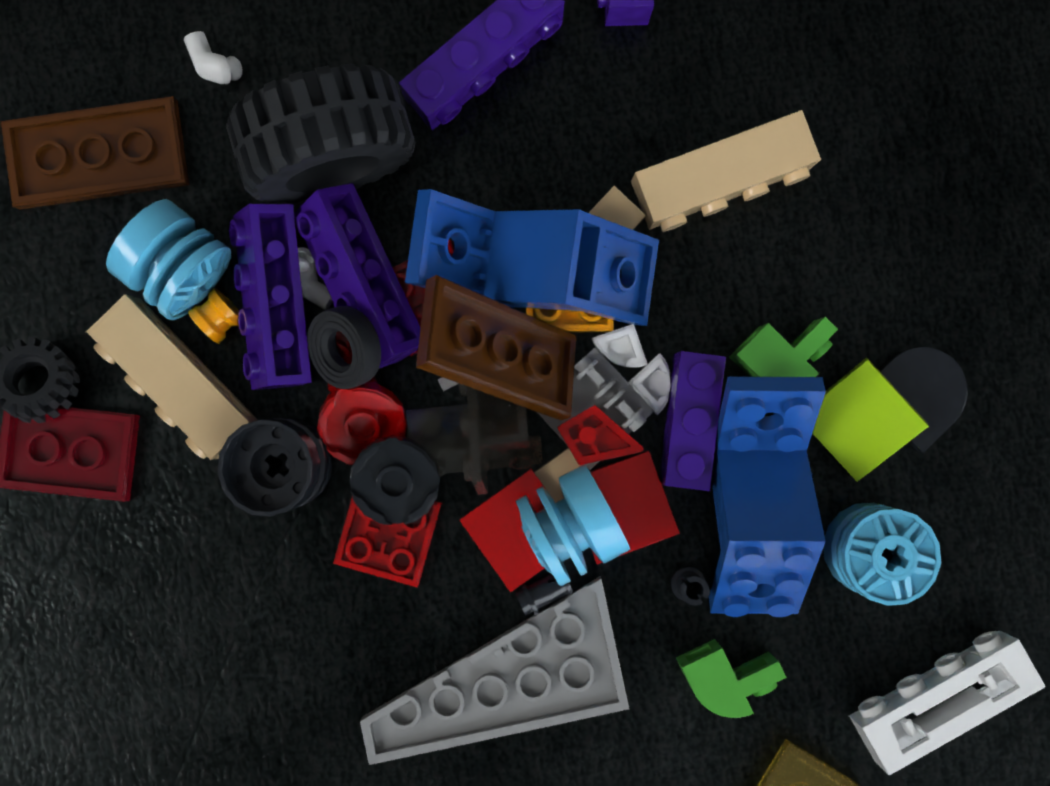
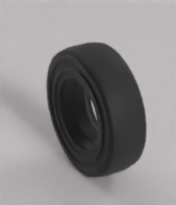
M338 306L321 312L312 320L308 330L309 354L317 372L327 383L339 389H350L367 383L376 375L381 362L380 341L372 323L362 312L353 307ZM338 331L342 332L350 343L352 349L351 364L344 361L337 349L336 333Z

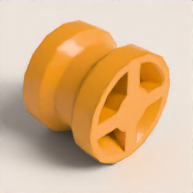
M213 288L208 293V300L201 306L194 305L188 311L194 323L211 340L218 344L226 338V331L232 326H239L238 308L217 288Z

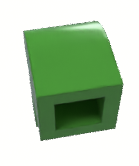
M826 317L814 320L789 344L767 323L759 326L729 358L748 377H816L819 373L807 360L810 358L815 362L822 357L833 345L829 338L838 329Z
M715 639L676 657L689 686L700 703L711 712L728 718H741L754 714L746 697L752 694L755 697L768 694L776 689L778 686L777 682L787 678L779 661L770 652L732 669L723 648Z

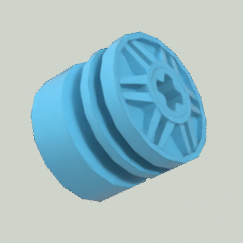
M163 199L145 207L127 223L116 237L108 252L106 266L108 272L129 289L134 291L144 289V300L149 305L158 307L159 313L165 318L176 320L188 314V311L194 305H199L217 285L229 265L231 249L223 242L214 240V235L203 228L195 231V220L172 201Z
M586 464L559 477L563 499L555 502L544 487L536 489L544 506V509L536 512L527 495L516 500L521 516V527L541 566L554 576L560 586L571 582L563 564V561L569 558L572 559L581 576L587 573L586 563L582 551L590 547L603 563L631 550Z
M877 503L854 504L839 512L828 525L826 531V542L823 547L824 559L833 577L846 588L859 593L871 601L887 606L908 604L923 596L936 581L941 565L940 544L932 528L916 514ZM885 548L893 554L890 562L882 556Z

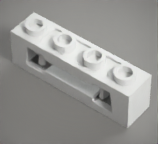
M1002 631L983 633L973 640V646L960 653H949L942 656L935 662V667L921 675L914 674L903 678L897 683V689L883 697L874 696L863 701L858 706V711L849 715L874 761L888 775H891L1046 687L1019 639ZM978 682L979 684H984L985 686L976 690L971 685ZM911 713L918 716L913 720L905 718V716Z

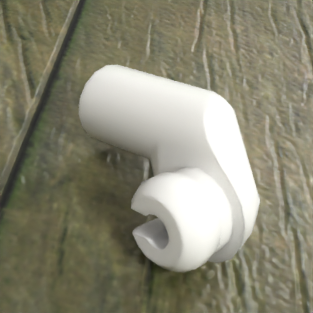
M196 31L184 37L185 45L195 70L200 77L218 84H228L230 80L237 81L241 78L242 65L240 61L234 56L226 58L223 55L212 53L204 32Z
M299 247L298 257L303 298L327 310L333 303L327 287L318 281L315 261L310 250L305 247Z

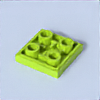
M866 357L826 390L812 434L858 482L929 426L923 417Z

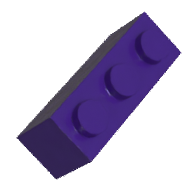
M685 351L674 354L659 479L664 486L710 491L726 362L725 356Z

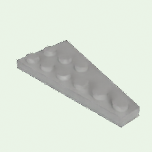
M601 576L543 609L538 615H533L364 715L360 720L369 765L628 710L627 695Z

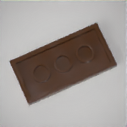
M173 96L1 121L12 207L21 210L189 185L178 101Z
M438 275L426 280L416 368L560 421L571 418L576 335Z

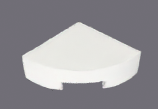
M634 324L592 338L593 344L599 352L613 364L627 368L648 365Z
M660 353L628 382L654 410L656 415L667 404L671 389L669 366Z

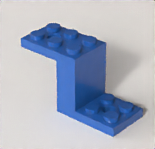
M432 189L418 190L405 283L425 288L426 280L438 275L509 307L582 311L627 324L647 326L659 240L579 209L493 211ZM449 238H451L455 244V249L452 256L449 254L448 251Z
M727 377L718 419L711 477L721 552L709 595L710 613L725 614L730 617H740L746 614H769L773 617H786L799 613L826 542L807 454V448L826 392L823 377ZM766 413H775L771 416H765Z

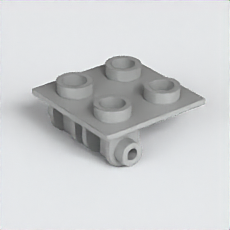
M596 347L574 366L571 418L596 405L625 432L630 434L632 431L635 432L647 421L646 418L654 412ZM537 412L564 441L557 426L571 418L560 421ZM600 461L588 463L586 466L591 470Z

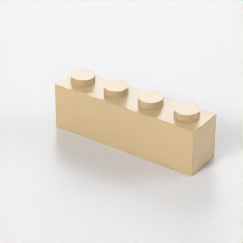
M801 110L637 171L631 180V184L641 210L646 215L645 221L649 230L661 226L662 231L665 232L686 224V216L698 211H702L704 217L720 212L729 207L728 200L742 195L744 201L760 197L770 191L768 185L783 180L785 186L800 182L811 176L809 170L821 158L804 113Z
M124 294L86 331L97 342L93 346L96 352L111 364L117 363L127 373L124 377L126 383L142 396L147 394L158 405L155 408L157 415L169 426L175 427L177 425L188 436L185 440L188 447L203 459L208 457L210 460L219 459V454L227 438L242 425L258 420L140 298Z

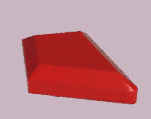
M596 405L557 426L578 465L640 453L644 450L635 439Z

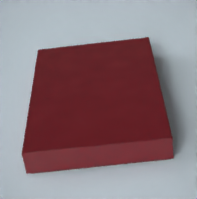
M59 406L56 409L61 415L53 419L48 414H45L46 422L37 423L31 419V423H27L14 418L3 410L0 435V488L123 502L130 501L140 415L69 407L67 410L63 406Z

